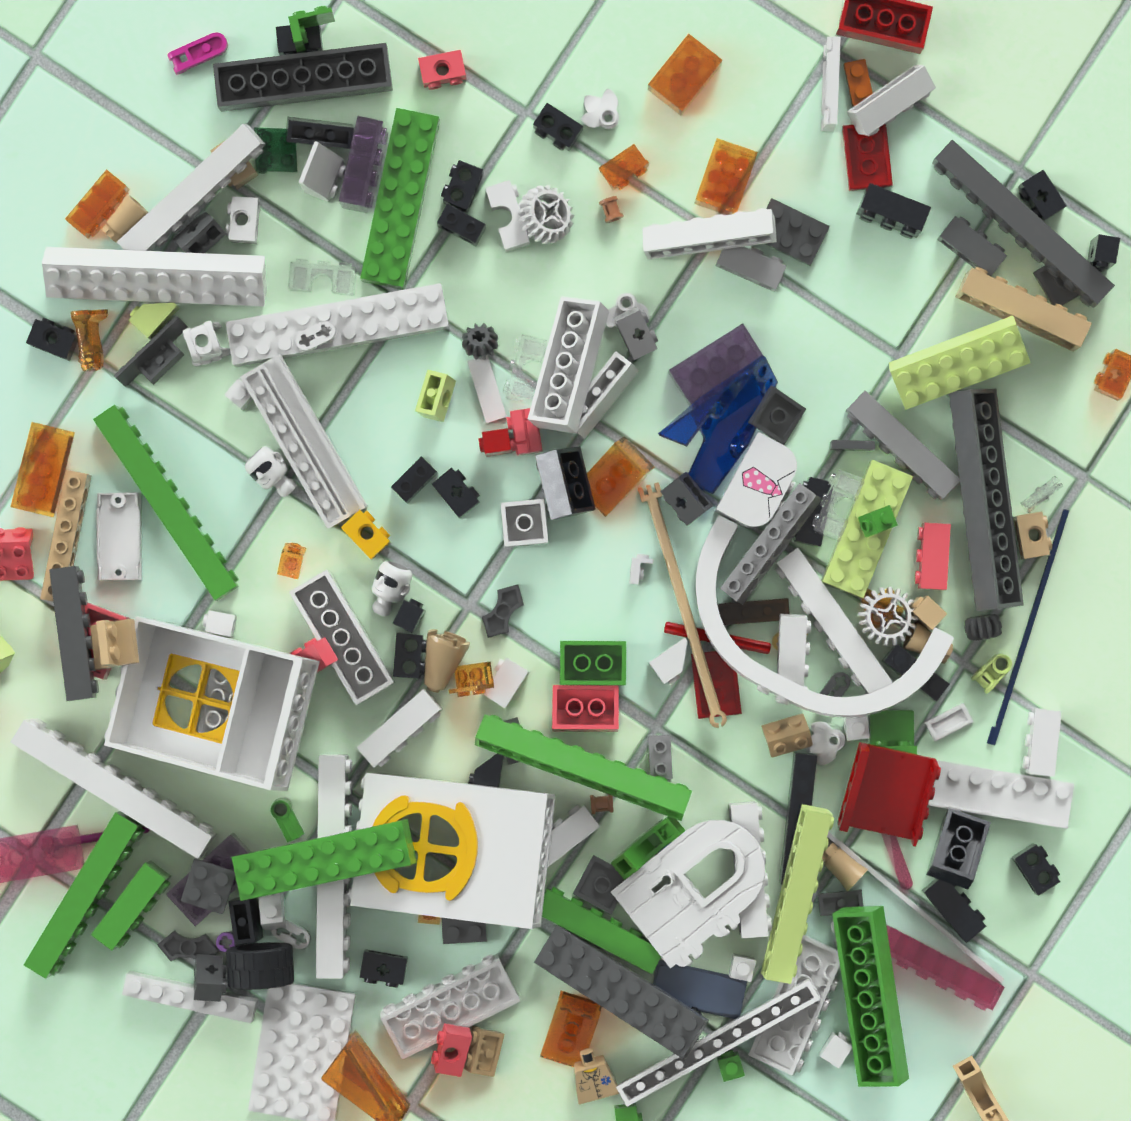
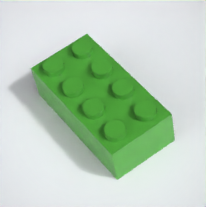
M151 860L144 863L92 932L91 936L111 951L117 947L119 949L122 946L124 947L131 938L129 932L131 930L134 931L145 919L142 917L144 912L151 911L157 903L156 896L164 893L170 886L171 882L168 880L171 878V875Z

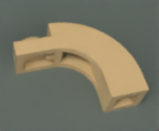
M971 1055L953 1065L965 1092L981 1120L1009 1121L973 1056Z

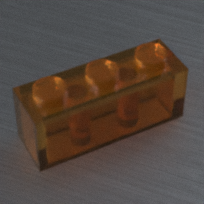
M106 169L67 215L65 220L87 239L90 236L94 237L101 229L100 224L105 219L108 220L115 212L114 208L118 203L121 204L130 189Z

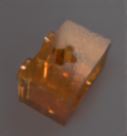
M1115 348L1111 353H1106L1102 362L1105 365L1102 373H1097L1093 383L1096 384L1094 391L1118 401L1122 399L1131 380V355ZM1116 369V374L1119 376L1116 378H1112L1113 374L1110 371Z

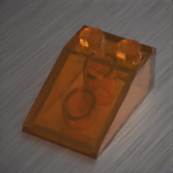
M625 436L616 441L587 472L595 507L605 517L655 468Z
M561 990L540 1057L574 1067L575 1062L582 1061L580 1052L590 1047L602 1006L590 999Z

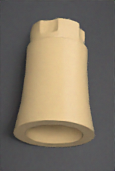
M127 193L121 204L102 227V231L114 242H117L148 211Z
M916 621L914 622L916 628L909 629L912 635H906L902 648L921 654L932 632ZM953 644L950 645L941 663L945 664L953 651Z
M833 842L823 852L824 866L840 881L846 891H849L868 870L841 848L838 849Z

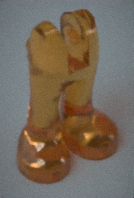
M108 309L70 311L71 320L75 325L77 333L78 362L81 364V369L83 371L103 369L104 355L99 335V323L108 317Z

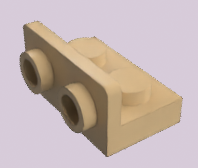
M472 1026L470 1031L472 1040L464 1069L473 1074L494 1077L505 1034Z

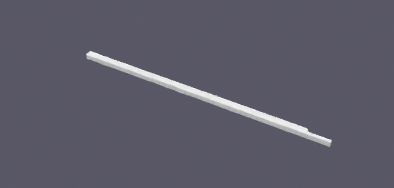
M828 832L827 837L859 864L866 867L869 873L999 982L1002 983L1005 980L925 913V911L851 851L844 843Z

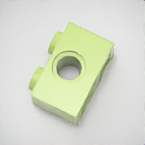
M427 370L415 412L424 418L444 422L456 380L448 374Z

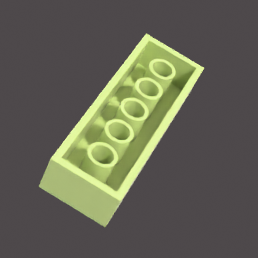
M1013 316L889 362V368L905 410L1031 362Z
M875 460L869 462L821 579L824 584L860 599L864 598L892 528L865 537L858 517L890 505L896 519L913 476Z

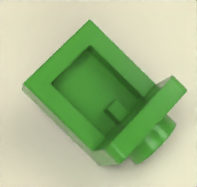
M890 505L858 517L865 537L898 526Z

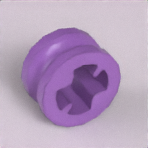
M223 932L216 939V946L222 952H226L228 949L225 947V944L220 942L224 939L223 936H227L229 940H232V944H229L230 947L236 946L234 945L233 933Z

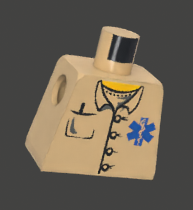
M591 1048L582 1050L580 1052L582 1061L574 1063L578 1104L619 1094L616 1088L618 1086L617 1081L603 1055L594 1057Z

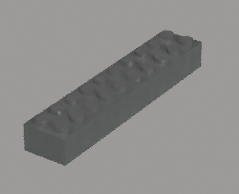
M969 389L949 393L976 611L1024 606L997 389Z

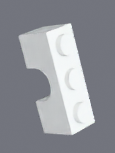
M506 180L485 187L492 211L505 209L512 215L509 225L498 229L505 253L530 245L529 239L533 238V236L528 237V230H522L524 224L518 222L522 216L517 214L521 208L516 200V197H520L516 184L512 185L510 180Z

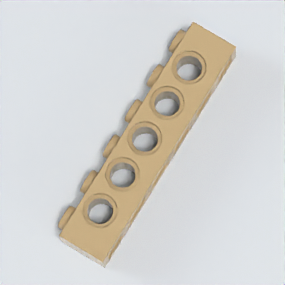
M70 470L65 471L40 597L42 600L53 601L49 569L74 566L92 475Z

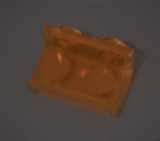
M632 144L599 167L598 170L612 190L616 188L621 190L630 183L629 179L635 175L639 178L648 171L649 162L647 159L645 160L636 145Z
M491 661L458 666L455 671L457 688L449 689V694L457 693V697L469 696L470 691L473 692V695L486 693L485 689L494 688Z

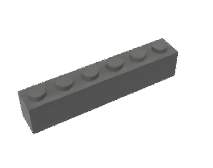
M79 566L49 569L66 702L97 698L96 693H99L98 680H94L93 671H96L94 658H91L90 649H93L92 636H88L87 628L90 627L89 614L85 613L84 606L88 604L86 592L82 590V583H85L84 572L80 570Z

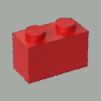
M508 428L482 432V438H478L481 453L485 452L486 457L512 453Z

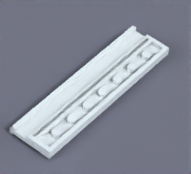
M279 354L241 375L242 382L327 529L347 519L359 510L366 508L368 505L282 355Z
M937 760L939 767H941L939 779L934 782L935 794L933 800H929L928 806L946 809L950 807L958 811L1068 829L1075 783Z

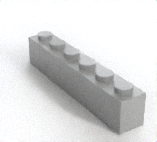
M866 390L845 410L848 413L846 417L854 425L857 423L864 428L862 432L869 439L872 440L874 438L880 443L878 447L885 454H892L896 458L894 462L901 469H908L912 473V479L917 484H924L928 488L926 492L933 499H944L960 482V478Z

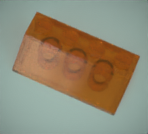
M31 422L10 507L54 518L75 432Z

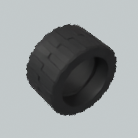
M253 943L233 946L226 950L229 988L260 990L284 987L294 982L293 946L289 943Z

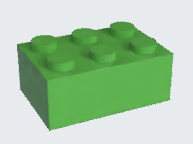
M560 641V685H626V641Z

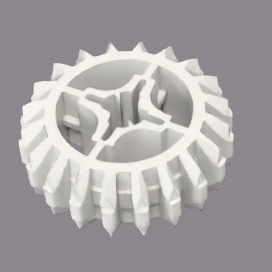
M539 185L531 188L522 196V201L518 204L521 209L518 210L517 214L522 216L518 222L524 224L522 230H528V237L534 236L535 242L541 240L542 244H547L548 242L553 244L558 240L560 241L569 234L570 228L574 224L571 220L575 215L570 213L573 207L568 206L570 199L563 198L564 192L558 194L557 187L551 189L550 185H545L544 187Z
M891 586L888 587L887 593H885L883 587H880V595L873 590L871 591L873 599L869 596L864 598L869 604H860V607L866 610L865 612H858V616H865V620L859 621V624L867 625V627L863 628V633L871 631L868 639L877 636L876 644H879L883 638L884 646H888L889 639H891L893 645H897V637L901 642H904V633L907 636L912 635L908 627L916 628V625L912 624L911 620H918V618L911 616L914 608L910 609L909 605L914 603V600L911 599L906 602L905 599L909 594L904 593L900 597L901 589L899 588L893 594ZM892 598L885 609L874 607V604L880 599ZM897 602L904 608L905 619L896 613ZM890 610L892 612L891 615L895 619L886 622L881 613H887ZM871 613L880 619L879 631L872 624ZM890 624L902 625L898 632L891 635L885 634Z

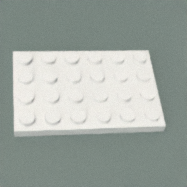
M296 983L267 989L248 1111L302 1121H336L356 994Z

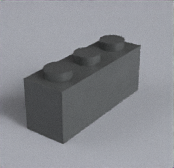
M955 216L937 238L939 242L974 269L980 267L988 271L987 275L989 276L995 273L1008 256L1004 253L1005 249L997 243L993 245L987 240L986 234L980 230L975 231L972 229L970 222L961 216L959 218Z

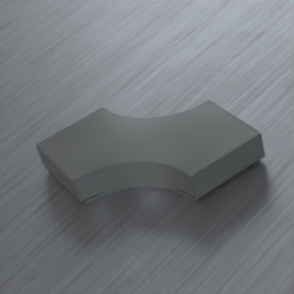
M518 584L497 590L498 600L496 606L490 613L482 616L488 638L508 633V623L512 613L519 607L524 606Z
M174 930L157 944L170 961L180 957L196 959V954L214 955L219 951L206 933L197 938H187Z

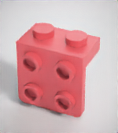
M18 527L4 530L0 528V581L33 579L34 568L30 548L33 540V529Z

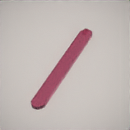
M881 833L900 887L904 890H909L913 886V881L897 837Z

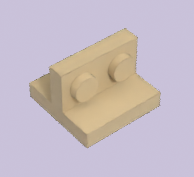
M134 619L119 621L101 620L96 621L97 625L90 626L95 669L101 670L139 663Z

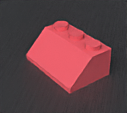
M553 685L552 732H618L619 685Z

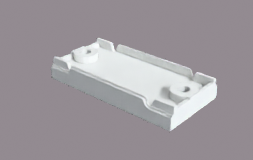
M835 36L827 37L826 45L823 48V57L826 58V61L823 62L821 115L823 119H821L820 131L834 132L838 121L841 37Z
M97 493L96 556L98 581L142 580V493ZM117 497L121 498L120 503H116ZM118 569L122 571L121 575L119 576L116 574V571Z

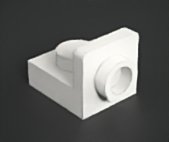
M636 554V558H631L629 584L638 585L639 580L643 581L644 568L640 567V564H654V559H649L650 555Z

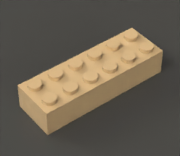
M980 267L971 268L965 274L955 295L956 298L1001 319L1013 316L1018 327L1072 352L1082 346L1092 324L1087 321L1088 318L1079 313L1073 315L1067 312L1068 309L1060 304L1054 306L1047 303L1048 299L1043 296L1036 295L1034 297L1028 294V290L1016 285L1013 287L1008 285L1006 279L999 276L993 278L987 275L988 271Z

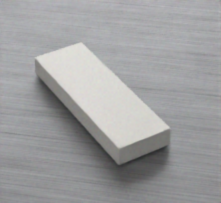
M486 355L485 360L482 357H479L477 360H468L467 363L486 424L506 418V412L488 355Z

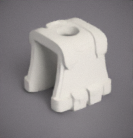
M210 320L204 322L203 325L183 330V339L187 343L193 366H205L211 364L212 361L222 360L223 357L231 354L229 347L224 348L219 344L215 330L222 328L220 322L212 323ZM201 335H206L208 338V343L204 347H199L196 344V338Z

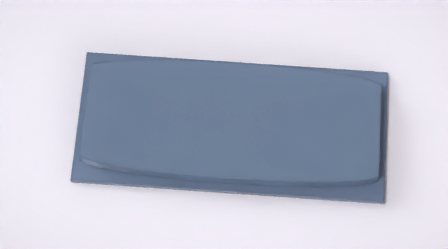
M659 960L653 984L691 1008L697 1007V1011L737 1019L741 1014L747 981L730 978L728 974L691 966L681 967L675 964L670 968L664 960Z

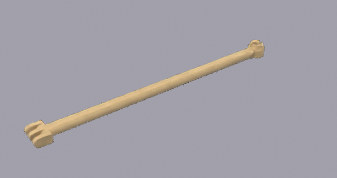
M659 482L654 483L656 492H652L651 485H646L647 495H644L642 487L638 488L641 502H647L710 710L709 722L714 728H719V723L714 721V717L720 715L722 717L720 724L723 727L727 722V717L720 709L658 498L663 497L660 492L661 488Z

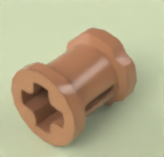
M612 196L599 202L606 216L605 223H611L624 217L617 205V196Z
M609 794L608 796L597 797L590 795L592 815L603 811L614 812L613 796Z

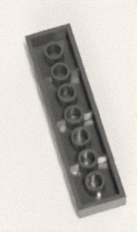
M387 43L213 64L217 106L221 112L393 91Z
M556 925L534 961L535 964L682 1059L687 1058L709 1022V1019L578 935L559 925Z

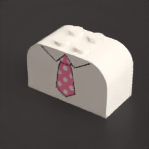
M757 432L714 512L745 528L753 529L766 524L784 504V501H782L784 495L788 496L795 485V482L792 481L797 471V460L794 453L783 444Z

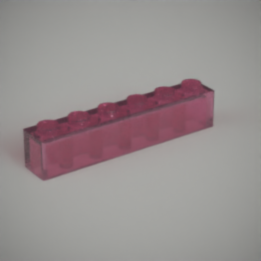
M886 924L891 957L897 960L895 964L906 970L908 967L917 970L915 973L917 976L925 980L930 977L936 980V986L947 990L949 987L955 990V996L965 1001L968 997L975 1001L974 1006L984 1011L987 1008L993 1011L1005 988L1003 985Z

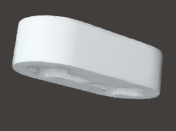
M328 321L320 322L301 331L296 337V345L302 351H311L333 340L336 335L335 327ZM323 326H326L327 329H332L329 332V337L325 335L317 337L316 334L322 332ZM303 336L307 338L315 337V339L309 341L310 346L300 345V342L303 341Z
M286 920L285 929L290 931L289 934L285 932L278 934V929H271V933L275 938L289 943L297 949L307 947L311 940V935L306 929ZM292 933L296 935L305 934L304 939L306 943H296L297 938L291 936Z

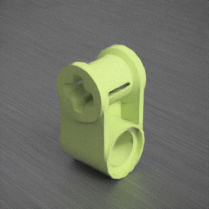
M995 654L973 674L971 679L973 681L976 680L985 689L984 692L987 694L1010 671L1012 661L1007 655ZM999 658L1006 660V667L1002 670H998L995 665Z

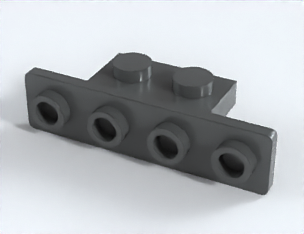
M175 316L134 357L122 366L114 377L126 387L142 373L154 385L185 355L173 342L188 326L178 316Z

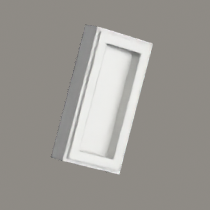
M961 703L924 723L933 741L936 742L974 721L965 704Z

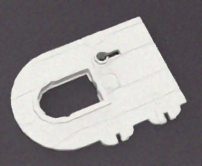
M708 820L686 830L645 863L638 871L613 889L611 893L670 968L675 964L681 967L690 966L693 960L689 955L692 954L695 960L700 958L704 948L702 943L713 934L716 937L729 935L730 930L726 925H729L733 930L738 927L741 920L739 913L757 898L763 887L766 874L765 859L756 839L746 829L725 820ZM719 848L732 849L739 858L736 873L708 897L704 898L685 873L712 851ZM665 876H669L671 883H667L655 893L652 888L664 880Z

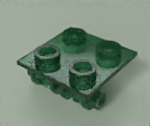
M254 127V132L266 144L262 148L263 152L255 158L256 171H259V174H266L267 171L297 172L296 143L286 142V129Z

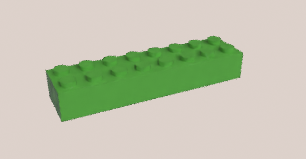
M396 108L360 277L362 282L405 290L440 125L439 116Z
M121 811L115 812L23 964L25 967L45 979L52 975L55 976L56 973L59 974L65 965L64 957L68 954L70 955L77 945L74 942L79 935L82 936L88 927L87 919L91 916L93 917L99 908L98 901L102 897L105 898L111 888L108 884L118 877L122 870V867H120L121 863L124 860H128L134 850L131 846L143 836L145 830L142 828L144 825Z
M408 819L232 857L241 901L417 863Z
M884 906L843 907L832 913L858 1087L900 1086L909 1079Z

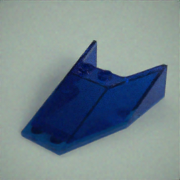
M763 355L702 395L658 433L663 438L687 447L697 432L700 431L703 442L688 474L703 491L714 494L745 451L756 430L748 422L769 387H776L778 384L766 357Z

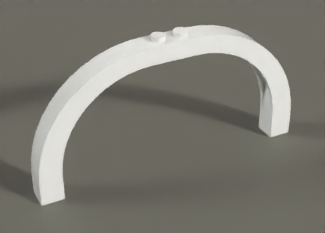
M718 515L705 540L698 560L696 599L699 616L708 639L720 657L740 676L755 684L758 691L766 695L769 692L777 696L776 700L788 706L791 703L803 710L823 716L839 718L863 717L880 713L904 702L923 687L935 673L954 640L953 636L937 628L933 629L918 659L903 676L881 690L861 696L834 697L819 694L784 678L752 660L729 636L717 606L716 581L718 570L724 554L738 530L736 523Z

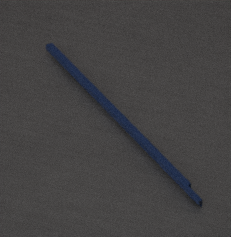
M1063 509L1053 540L1052 550H1050V555L1047 559L999 710L996 727L992 726L987 743L994 746L1001 729L1069 510Z

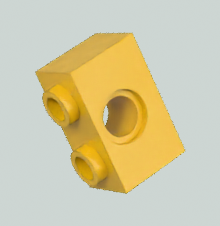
M359 510L341 528L373 560L391 543L388 539L391 535L382 526L378 529L373 522L376 519L367 510L364 513ZM366 527L372 528L374 532L373 537L368 540L362 537V531Z

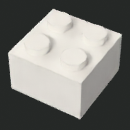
M544 499L501 503L505 548L548 544Z

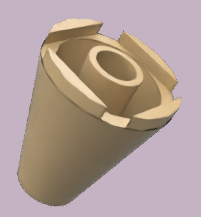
M431 629L427 633L424 684L429 691L439 693L440 690H445L466 654L470 642L465 643L466 639L457 634L444 631L443 634H437L438 630Z

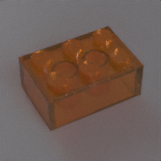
M688 33L648 83L647 90L682 116L721 67L723 60Z
M716 138L694 204L725 215L736 213L758 152Z

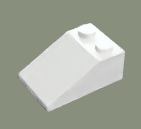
M316 141L313 144L299 179V184L304 193L329 202L330 198H335L338 191L336 183L339 177H343L346 166L342 157Z

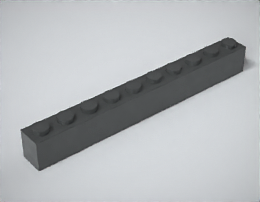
M953 139L934 158L932 164L937 173L947 176L950 179V184L955 189H961L966 193V198L974 205L977 203L983 209L982 212L986 217L996 220L999 223V228L1006 234L1010 233L1015 237V242L1021 248L1026 247L1031 252V256L1035 261L1045 264L1048 267L1047 271L1052 276L1059 277L1069 291H1075L1080 296V300L1084 305L1091 306L1092 308L1096 307L1115 286Z

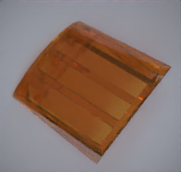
M355 1029L350 1034L349 1040L321 1077L322 1081L376 1121H402L411 1103Z

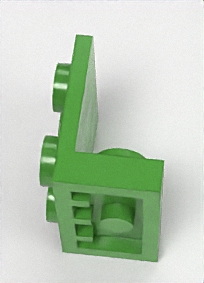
M319 6L314 8V11L307 13L304 10L292 13L293 16L288 17L297 52L306 50L305 44L308 43L305 28L335 22L331 7Z
M885 710L870 715V744L917 754V746L914 745V711Z

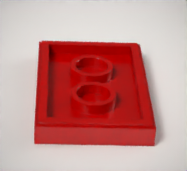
M886 124L880 126L879 131L871 136L858 134L854 125H843L842 133L849 191L866 190L870 183L882 188L892 187Z
M717 651L704 652L721 711L726 716L742 714L737 672L720 657ZM692 653L691 662L698 719L709 718L711 715Z

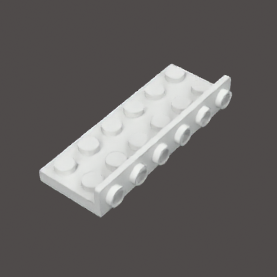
M806 935L802 937V953L797 957L796 976L792 978L791 984L779 982L773 998L811 978L821 999L757 1034L748 1054L792 1076L796 1072L800 1073L805 1062L802 1060L804 1052H809L813 1044V1040L810 1039L813 1031L818 1032L822 1023L819 1017L822 1011H827L831 1002L828 999L831 991L835 992L840 981L837 979L838 973L841 970L838 950Z
M493 954L482 958L481 962L475 965L469 964L465 966L461 972L455 975L449 974L445 976L441 982L435 985L432 983L425 986L421 992L415 995L414 993L406 995L397 1004L390 1003L386 1005L380 1012V1017L403 1060L436 1044L438 1032L442 1031L444 1023L468 1028L520 1002V998L499 955L493 956Z

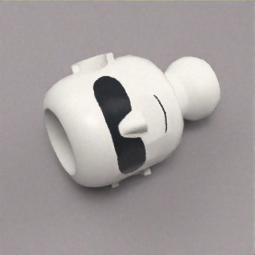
M263 446L257 450L245 464L246 472L263 489L267 490L274 486L280 496L287 497L296 488L295 481L285 476L288 467L283 456L268 446Z
M391 561L383 562L380 565L372 585V592L378 597L372 604V611L374 613L388 617L392 612V603H399L405 598L411 588L412 572L410 569Z

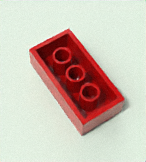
M844 0L836 35L921 54L924 49L933 6L908 0Z

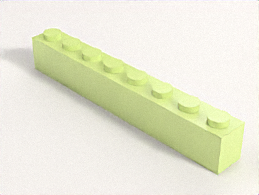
M803 804L801 806L772 924V931L770 932L761 974L766 980L791 984L792 978L796 976L797 957L802 953L801 941L803 935L807 933L808 924L806 921L808 914L812 912L813 893H816L818 888L817 876L818 872H821L823 868L822 856L823 852L828 848L829 841L827 836L834 823L833 814L828 809Z

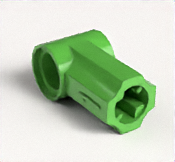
M286 798L276 799L271 806V814L276 819L288 843L305 833L292 809L290 801ZM283 803L287 807V812L279 814L275 806Z

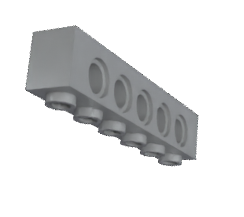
M799 483L720 589L743 605L822 499Z

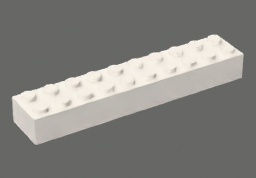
M46 247L42 260L46 298L265 306L267 294L265 256Z
M441 283L225 322L232 363L235 367L264 363L279 354L282 355L283 359L450 329ZM323 321L333 324L336 335L330 342L308 352L300 350L296 345V337L301 331ZM323 326L322 332L316 335L317 337L321 335L329 337V332L332 329H327L326 326ZM303 336V341L300 342V345L310 346L309 341L315 339V337L307 338Z
M41 719L23 720L10 743L195 858L199 859L205 855L217 835L213 831L215 828L204 821L199 823L195 820L196 816L187 810L180 811L176 808L177 804L167 798L162 800L158 797L159 793L150 787L143 788L139 785L140 781L136 778L120 774L122 771L120 768L113 764H104L102 762L103 758L93 752L90 754L83 751V745L76 741H67L64 739L66 737L65 734L56 729L53 731L46 728L47 723Z
M349 754L319 755L318 838L352 831V825H348V818L352 816V803H348V795L352 794V781H348V774L353 769V761L349 759ZM351 878L317 885L316 978L343 979L346 973L350 971V957H346V951L350 949L351 936L347 935V929L351 926V913H347V906L351 902L348 899L349 891H347V884L351 882Z

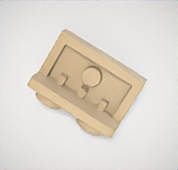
M803 713L761 725L772 758L813 745L810 729Z

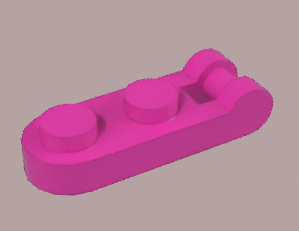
M215 32L169 52L167 56L169 61H172L174 64L173 70L175 74L179 75L188 69L225 53L228 48V42L223 34ZM186 55L188 60L182 63L180 57Z

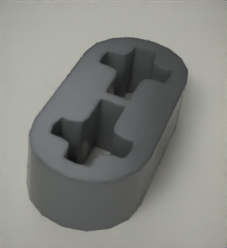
M844 672L834 673L819 694L829 695L833 691L834 694L832 696L842 697L850 686V677ZM844 676L845 686L840 685L837 690L833 689L837 684L835 678Z

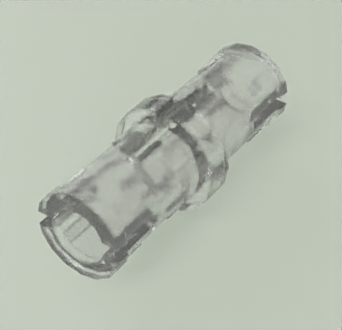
M1053 476L1042 487L1034 489L1035 492L1020 504L1022 507L1025 506L1023 509L1027 513H1031L1042 502L1046 503L1052 494L1063 487V484L1061 482L1058 483L1060 480Z

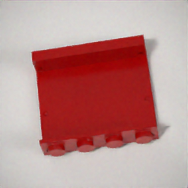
M859 742L837 821L839 831L848 832L850 826L910 839L913 847H916L918 840H921L923 836V821L928 819L929 800L934 798V782L939 779L941 767H939L937 760L931 757Z

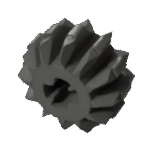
M475 323L473 329L467 327V333L462 334V347L468 357L473 355V358L477 360L479 356H482L485 360L487 354L493 356V350L498 349L497 341L499 340L492 326L487 328L485 323L481 327H478V324Z
M996 614L980 615L965 620V633L971 641L995 638L1002 634V623L1000 617Z

